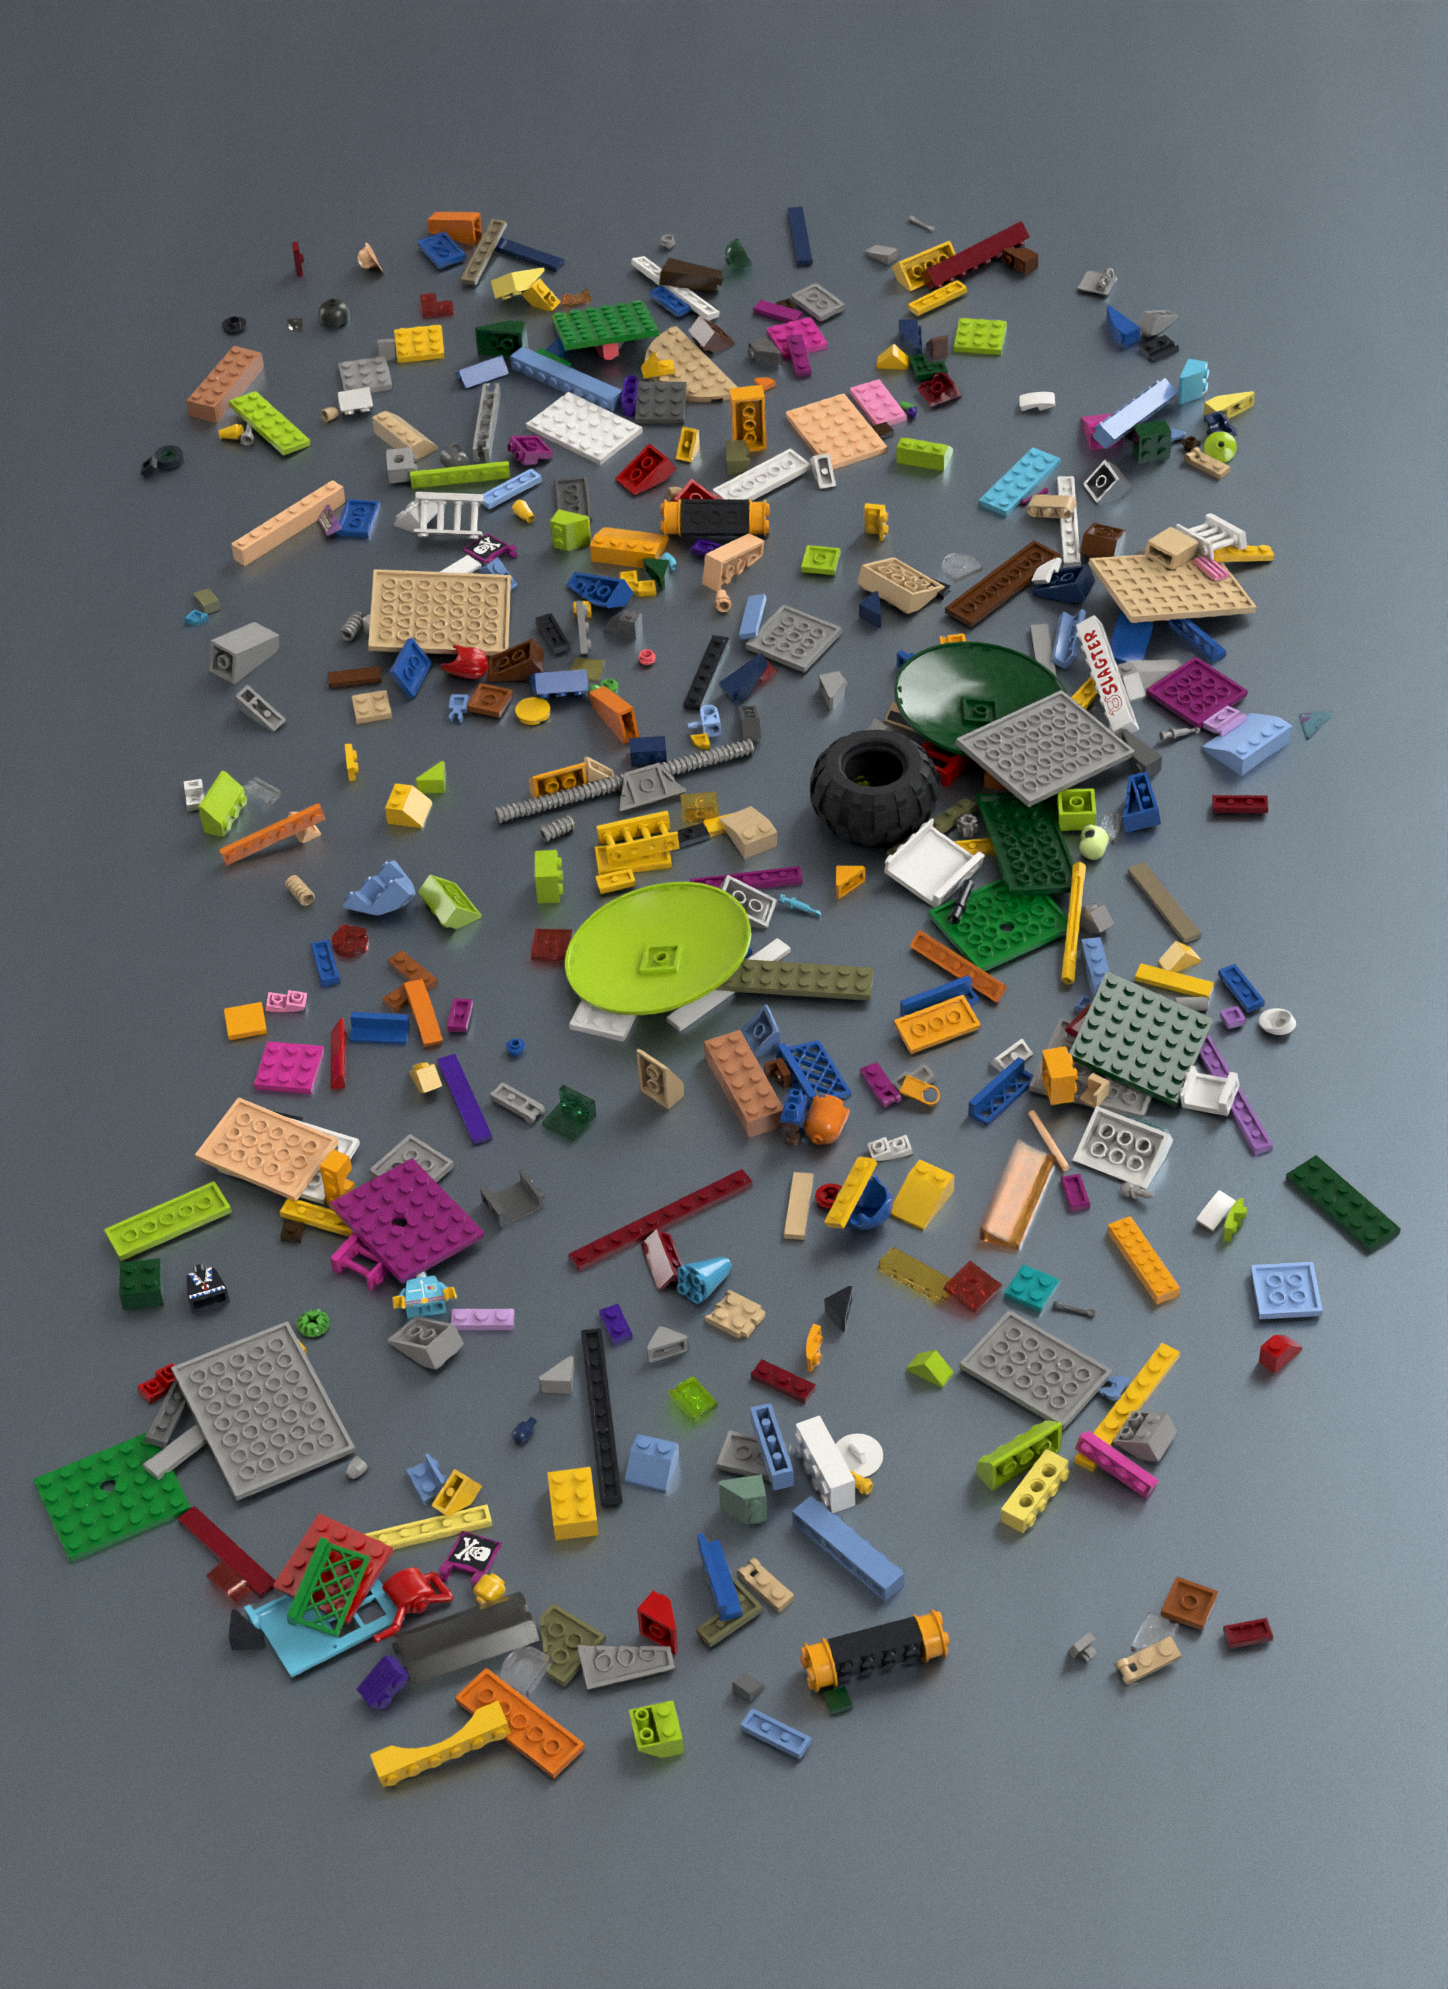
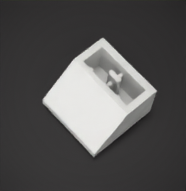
M420 501L410 502L405 507V512L403 510L396 516L397 520L393 523L394 526L414 533V528L420 529ZM436 502L428 504L427 523L438 513V504Z

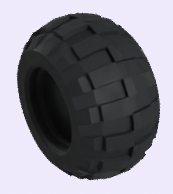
M880 729L856 731L835 740L817 758L810 778L811 803L822 824L833 834L841 837L842 840L862 844L863 846L895 844L897 841L919 831L921 825L925 822L927 823L930 819L939 795L938 775L933 761L929 759L926 750L905 735ZM867 780V782L871 781V784H882L885 786L868 787L859 785L858 782Z

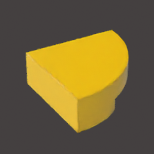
M708 733L690 735L691 743L695 747L710 750Z

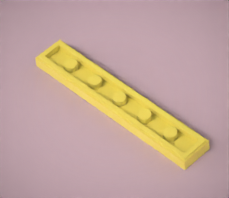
M486 1504L457 1511L450 1516H436L366 1533L365 1535L387 1544L395 1550L461 1534L462 1531L469 1532L492 1526V1520L488 1505Z

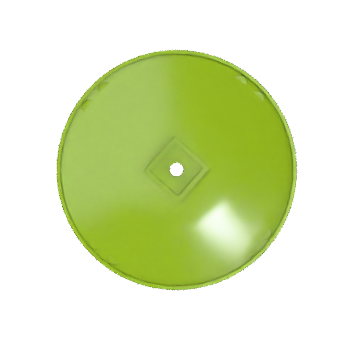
M669 882L643 887L605 904L579 927L566 951V976L571 988L583 1001L609 1013L649 1015L677 1009L713 992L738 969L750 946V921L740 902L729 893L717 887L695 882Z

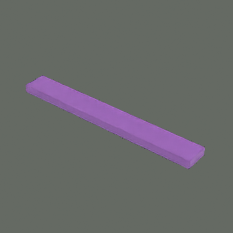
M1208 1034L1198 1058L1208 1075L1228 1078L1231 1071ZM1239 1087L1230 1109L1233 1119L1254 1155L1273 1150L1271 1140Z

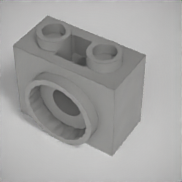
M412 447L386 450L389 483L411 481L410 472L418 471L416 454H413Z

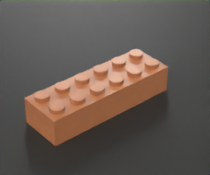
M233 346L186 400L189 416L218 423L230 409L229 400L240 397L264 369L262 353Z
M737 1030L704 1041L705 1058L748 1138L782 1127L783 1123L780 1122L783 1106L742 1032Z

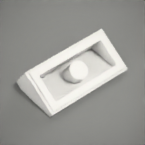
M1020 1039L990 1063L1002 1072L1018 1057L1026 1060L1033 1055V1052L1024 1040Z

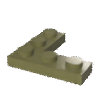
M705 1574L704 1579L709 1584L707 1575ZM732 1574L731 1577L743 1616L721 1621L719 1613L698 1626L696 1633L709 1647H712L763 1612V1607Z

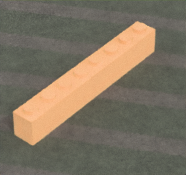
M332 480L231 543L234 560L246 566L318 521V517L328 504L332 511L346 503L344 487Z

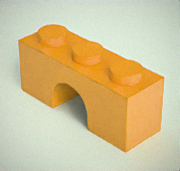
M333 1149L319 1165L326 1203L329 1207L330 1202L356 1189L355 1183L346 1179L352 1170L350 1156Z

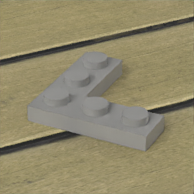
M576 601L581 655L588 654V650H591L590 639L587 640L586 633H589V622H585V618H588L587 605H583V601Z

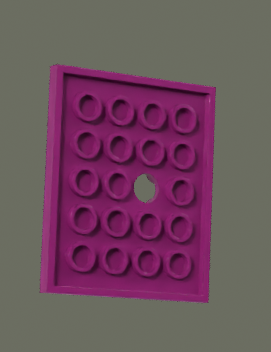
M413 1158L330 1202V1208L401 1283L408 1281L485 1237V1232ZM401 1218L407 1224L404 1227L392 1226L391 1222L394 1219Z

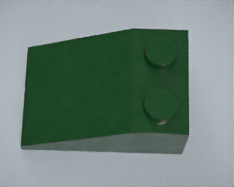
M509 320L475 327L478 355L510 358L521 347L528 349L525 321Z

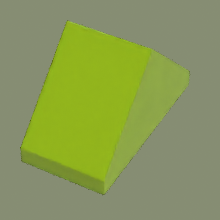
M443 761L415 779L417 790L422 794L445 793L446 771Z
M936 1350L918 1353L907 1366V1371L941 1388L945 1386L954 1374V1371Z

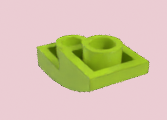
M1239 1198L1228 1213L1223 1241L1231 1242L1232 1233L1236 1234L1237 1226L1241 1227L1242 1219H1246L1247 1207L1243 1206L1244 1198Z

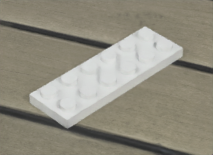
M788 449L712 489L713 495L718 499H749L750 502V499L753 501L811 470V464L792 449Z

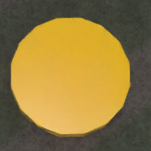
M538 697L523 699L515 707L516 718L526 725H538L541 721L544 720L545 722L549 718L550 705L546 700Z

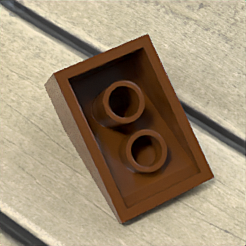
M1093 523L1084 532L1080 553H1084L1086 557H1116L1126 530Z
M532 638L489 657L487 680L489 682L528 681L530 675L543 673L544 651L536 640Z

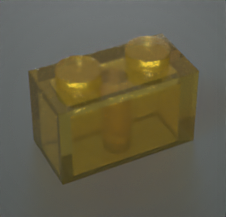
M717 791L680 795L683 823L699 822L719 817Z

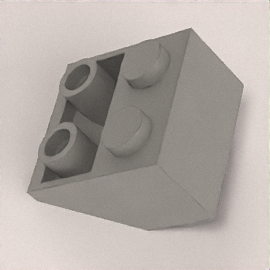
M1132 1411L1114 1439V1443L1141 1461L1159 1462L1176 1435L1177 1429L1166 1412Z

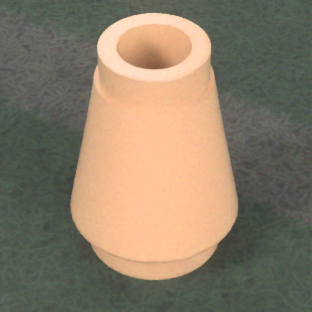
M719 590L716 593L715 608L720 612H727L731 608L732 602L725 590Z

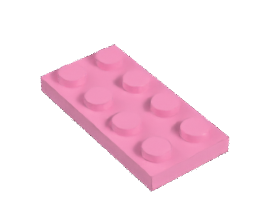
M880 379L850 388V394L874 425L883 422L893 425L907 420V415Z

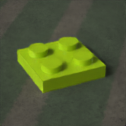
M807 545L801 565V572L835 575L841 548Z

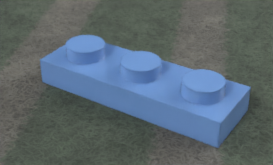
M753 1708L740 1725L742 1731L799 1760L811 1744V1737Z

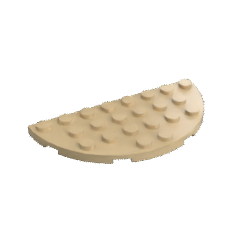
M677 326L671 327L653 340L646 351L645 361L656 352L658 361L672 359L675 368V374L650 377L649 380L651 382H686V401L711 402V399L721 398L722 401L729 400V388H738Z

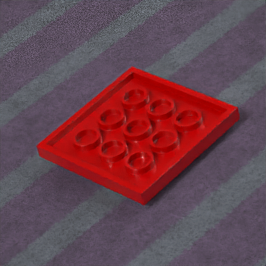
M319 1513L273 1584V1588L294 1599L320 1537L328 1539L331 1544L370 1556L369 1564L344 1623L349 1624L394 1550L393 1547ZM331 1551L329 1556L331 1564L343 1559L340 1553ZM354 1559L348 1563L351 1570L354 1571L361 1568L363 1561ZM346 1564L334 1568L337 1577L349 1573ZM331 1570L322 1573L320 1577L323 1584L335 1579ZM352 1577L340 1581L344 1591L352 1588L354 1585ZM337 1583L325 1588L329 1597L341 1592ZM323 1590L313 1593L312 1596L314 1603L327 1599ZM344 1597L331 1601L335 1610L345 1607L346 1604ZM329 1603L317 1608L325 1614L333 1612Z

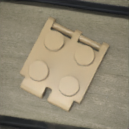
M727 1290L726 1296L721 1302L716 1303L715 1309L710 1315H706L704 1320L738 1339L741 1336L748 1338L755 1329L754 1326H758L766 1316L765 1312L762 1310L761 1305L731 1290Z

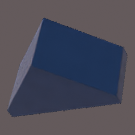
M875 591L859 603V617L876 627H881L879 593Z

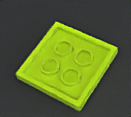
M959 318L954 352L1001 355L1007 321Z

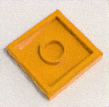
M262 1002L224 1009L229 1041L267 1034Z

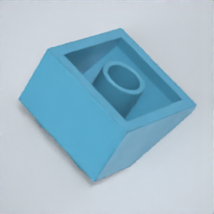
M1188 358L1179 379L1178 404L1199 399L1204 392H1207L1208 382H1206V379L1209 376L1207 362Z

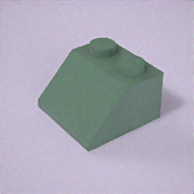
M762 1474L719 1481L720 1507L722 1511L744 1524H758L767 1521L766 1493Z

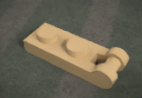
M1194 447L1183 456L1186 463L1219 480L1230 472V466L1201 452L1198 447Z
M754 1557L748 1561L747 1566L740 1567L736 1571L738 1577L778 1613L795 1600V1595L763 1568ZM755 1572L757 1575L752 1577L750 1574Z
M1169 1636L1127 1658L1117 1661L1115 1666L1123 1674L1122 1679L1124 1683L1129 1685L1182 1658V1655L1172 1637ZM1132 1665H1135L1137 1669L1134 1672H1131L1129 1668Z

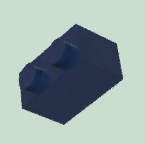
M665 736L629 738L631 766L667 763Z

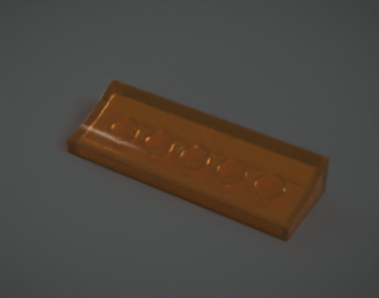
M1019 1139L1017 1140L981 1224L980 1240L1016 1250L1020 1249L1056 1163L1055 1156L1043 1153Z

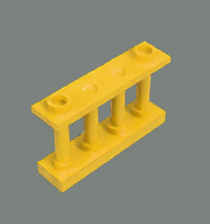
M668 811L596 826L599 844H608V847H605L608 864L679 849L678 833L668 832V830H671ZM661 832L662 834L654 837H651L650 835L652 833ZM638 836H643V837H644V839H640V840H635V841H633V838H634V837H638ZM625 840L626 843L616 845L615 841Z

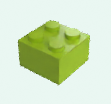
M1065 789L1057 793V816L1061 831L1083 830L1086 825L1090 824L1096 826L1094 789Z
M557 850L535 851V884L538 903L560 902V895H563V883L560 884V882H563V870H559V868H562V858L558 857Z

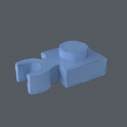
M451 694L448 707L450 723H453L455 717H458L459 723L463 722L462 713H467V704L470 700L469 695Z

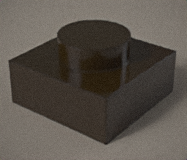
M284 1221L280 1235L281 1241L301 1243L305 1231V1223Z

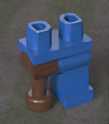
M790 1089L780 1122L783 1123L782 1128L788 1131L785 1134V1143L790 1147L800 1144L801 1136L799 1133L805 1134L804 1121L807 1115H804V1110L807 1103V1095H802V1090Z

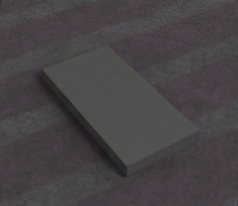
M587 477L555 479L557 510L560 509L588 516L590 523H592Z

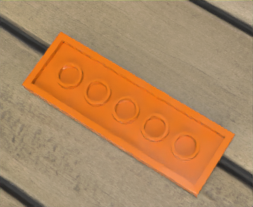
M487 1668L455 1696V1702L471 1715H474L477 1709L499 1701L511 1732L503 1740L553 1779L585 1749V1743Z

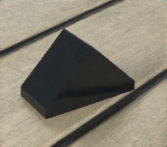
M847 1286L824 1299L825 1313L841 1331H846L853 1302V1286Z
M234 1608L231 1611L228 1637L231 1650L264 1649L266 1643L263 1633Z

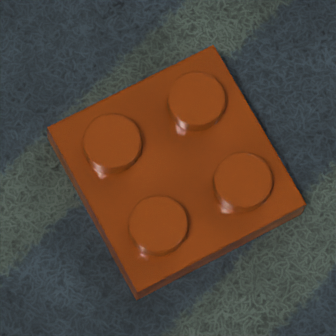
M480 683L467 704V711L500 718L513 696V690Z
M1176 1576L1162 1607L1161 1616L1203 1631L1218 1598L1219 1591Z

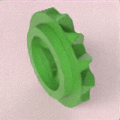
M310 1308L309 1312L302 1311V1315L297 1317L296 1325L302 1335L316 1337L327 1331L330 1320L326 1311L321 1312L319 1308L313 1311ZM309 1320H316L317 1324H314L313 1322L309 1323Z

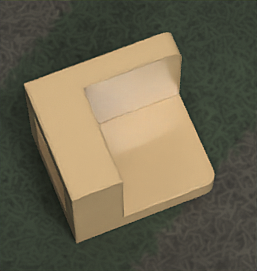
M1092 1073L1088 1078V1089L1080 1097V1102L1093 1108L1099 1107L1109 1094V1081Z

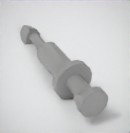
M1197 727L1177 730L1170 728L1169 732L1164 733V731H1161L1159 737L1161 740H1165L1168 737L1171 740H1175L1176 737L1188 735L1189 732L1199 733L1201 729Z

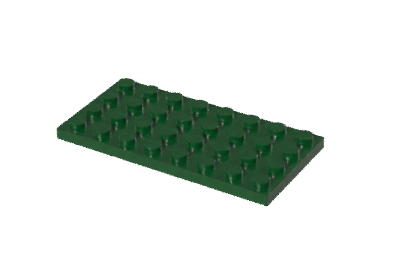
M1013 793L975 794L974 800L1009 896L1071 893L1074 863L1049 798L1028 807Z

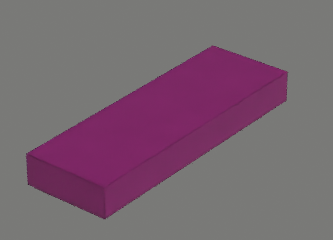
M760 300L753 308V313L787 323L800 320L802 317L801 311Z

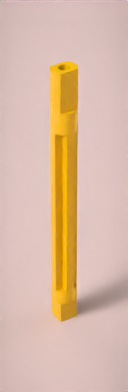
M1080 861L1073 864L1070 904L1061 981L1067 985L1073 984L1075 980L1080 914L1086 865Z

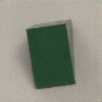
M643 559L644 573L652 580H655V583L662 590L666 589L671 574L670 560Z

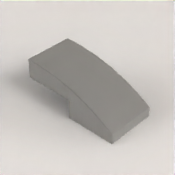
M924 1063L911 1073L906 1070L891 1082L900 1091L907 1075L928 1084L937 1080V1077Z

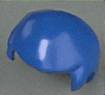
M871 1175L873 1179L868 1181L846 1223L852 1229L858 1231L873 1229L882 1225L892 1213V1195L888 1192V1186L883 1185L876 1175Z

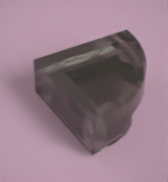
M303 318L287 319L288 327L291 330L303 332Z

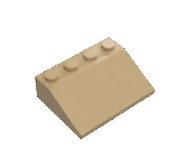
M895 557L862 565L857 584L862 586L864 590L872 593L878 591L879 598L886 600L889 605L898 607L906 614L920 610L938 595L937 592L945 587ZM932 582L937 587H933L932 585L930 587L927 586L930 585Z

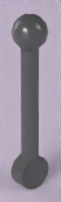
M1059 1301L1053 1303L1055 1309L1063 1308L1086 1314L1089 1318L1095 1317L1096 1312L1093 1309L1087 1311L1061 1304Z

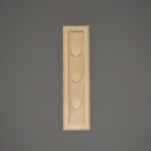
M793 1173L784 1239L805 1240L814 1179L813 1173Z

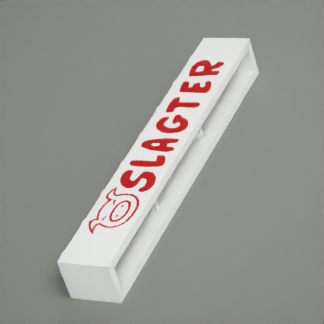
M1093 615L1076 625L1078 629L1076 634L1083 644L1081 646L1083 653L1087 655L1085 660L1092 670L1090 675L1097 684L1095 689L1101 696L1099 701L1102 707L1105 708V718L1110 722L1109 730L1122 739L1123 729L1132 734L1138 731L1139 727L1103 625Z

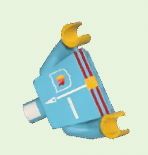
M424 1271L415 1276V1279L408 1280L406 1288L402 1289L399 1296L392 1298L393 1309H405L406 1307L408 1319L415 1316L423 1317L446 1313L445 1302L452 1298L457 1299L454 1287H447L442 1282H438L435 1276L427 1277Z

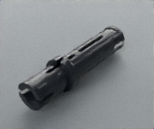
M970 879L963 881L957 899L951 906L952 911L948 916V921L950 920L951 924H958L962 914L966 911V904L975 886V883Z

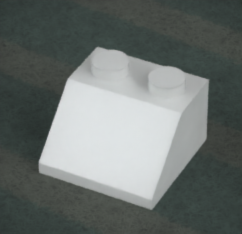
M369 387L337 392L340 413H344L345 416L353 415L355 411H360L361 413L369 412L373 408Z

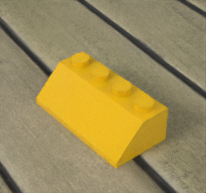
M949 240L899 261L891 266L897 281L907 290L913 291L926 285L920 274L921 272L956 255Z

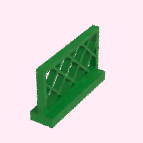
M320 1537L288 1611V1624L293 1626L298 1624L338 1638L369 1564L370 1556L331 1544L328 1539ZM331 1551L340 1553L343 1559L331 1564L329 1560ZM354 1559L363 1561L361 1568L354 1571L351 1570L348 1563ZM346 1564L349 1573L337 1577L334 1568ZM331 1570L335 1579L323 1584L320 1578L321 1574ZM352 1577L353 1587L344 1591L340 1581ZM337 1583L341 1592L329 1597L325 1588ZM323 1590L327 1599L314 1603L313 1593ZM344 1597L345 1607L335 1610L331 1601ZM329 1603L333 1612L321 1617L317 1608ZM315 1610L318 1619L311 1622L303 1620L306 1612ZM335 1616L338 1622L335 1630L325 1627L323 1621Z

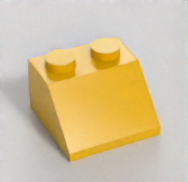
M395 783L385 806L387 824L422 828L432 801L412 785Z

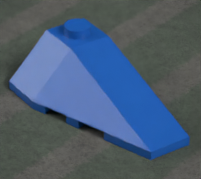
M574 572L566 584L567 587L595 606L605 608L626 606L634 593L624 579Z

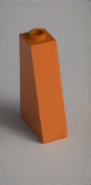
M435 212L427 219L429 233L435 235L445 231L452 240L473 247L483 237L481 216L478 212Z
M605 686L589 692L592 708L624 745L630 743L629 738H640L633 706Z

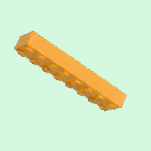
M1129 1216L1108 1224L1107 1233L1156 1305L1179 1297V1285L1132 1217Z

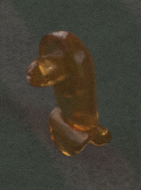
M588 289L582 290L580 294L575 295L566 292V295L564 293L561 298V303L569 307L582 302L591 303L592 298L589 295Z

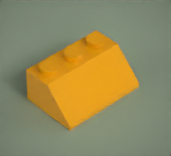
M585 763L528 778L532 797H544L545 794H555L556 791H565L567 788L570 790L571 787L576 788L578 785L581 787L582 784L587 785Z

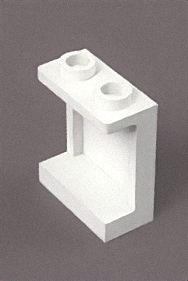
M1191 1066L1190 1071L1185 1075L1184 1087L1179 1090L1182 1108L1228 1116L1239 1088L1238 1073L1230 1072L1228 1078L1197 1073L1196 1066Z

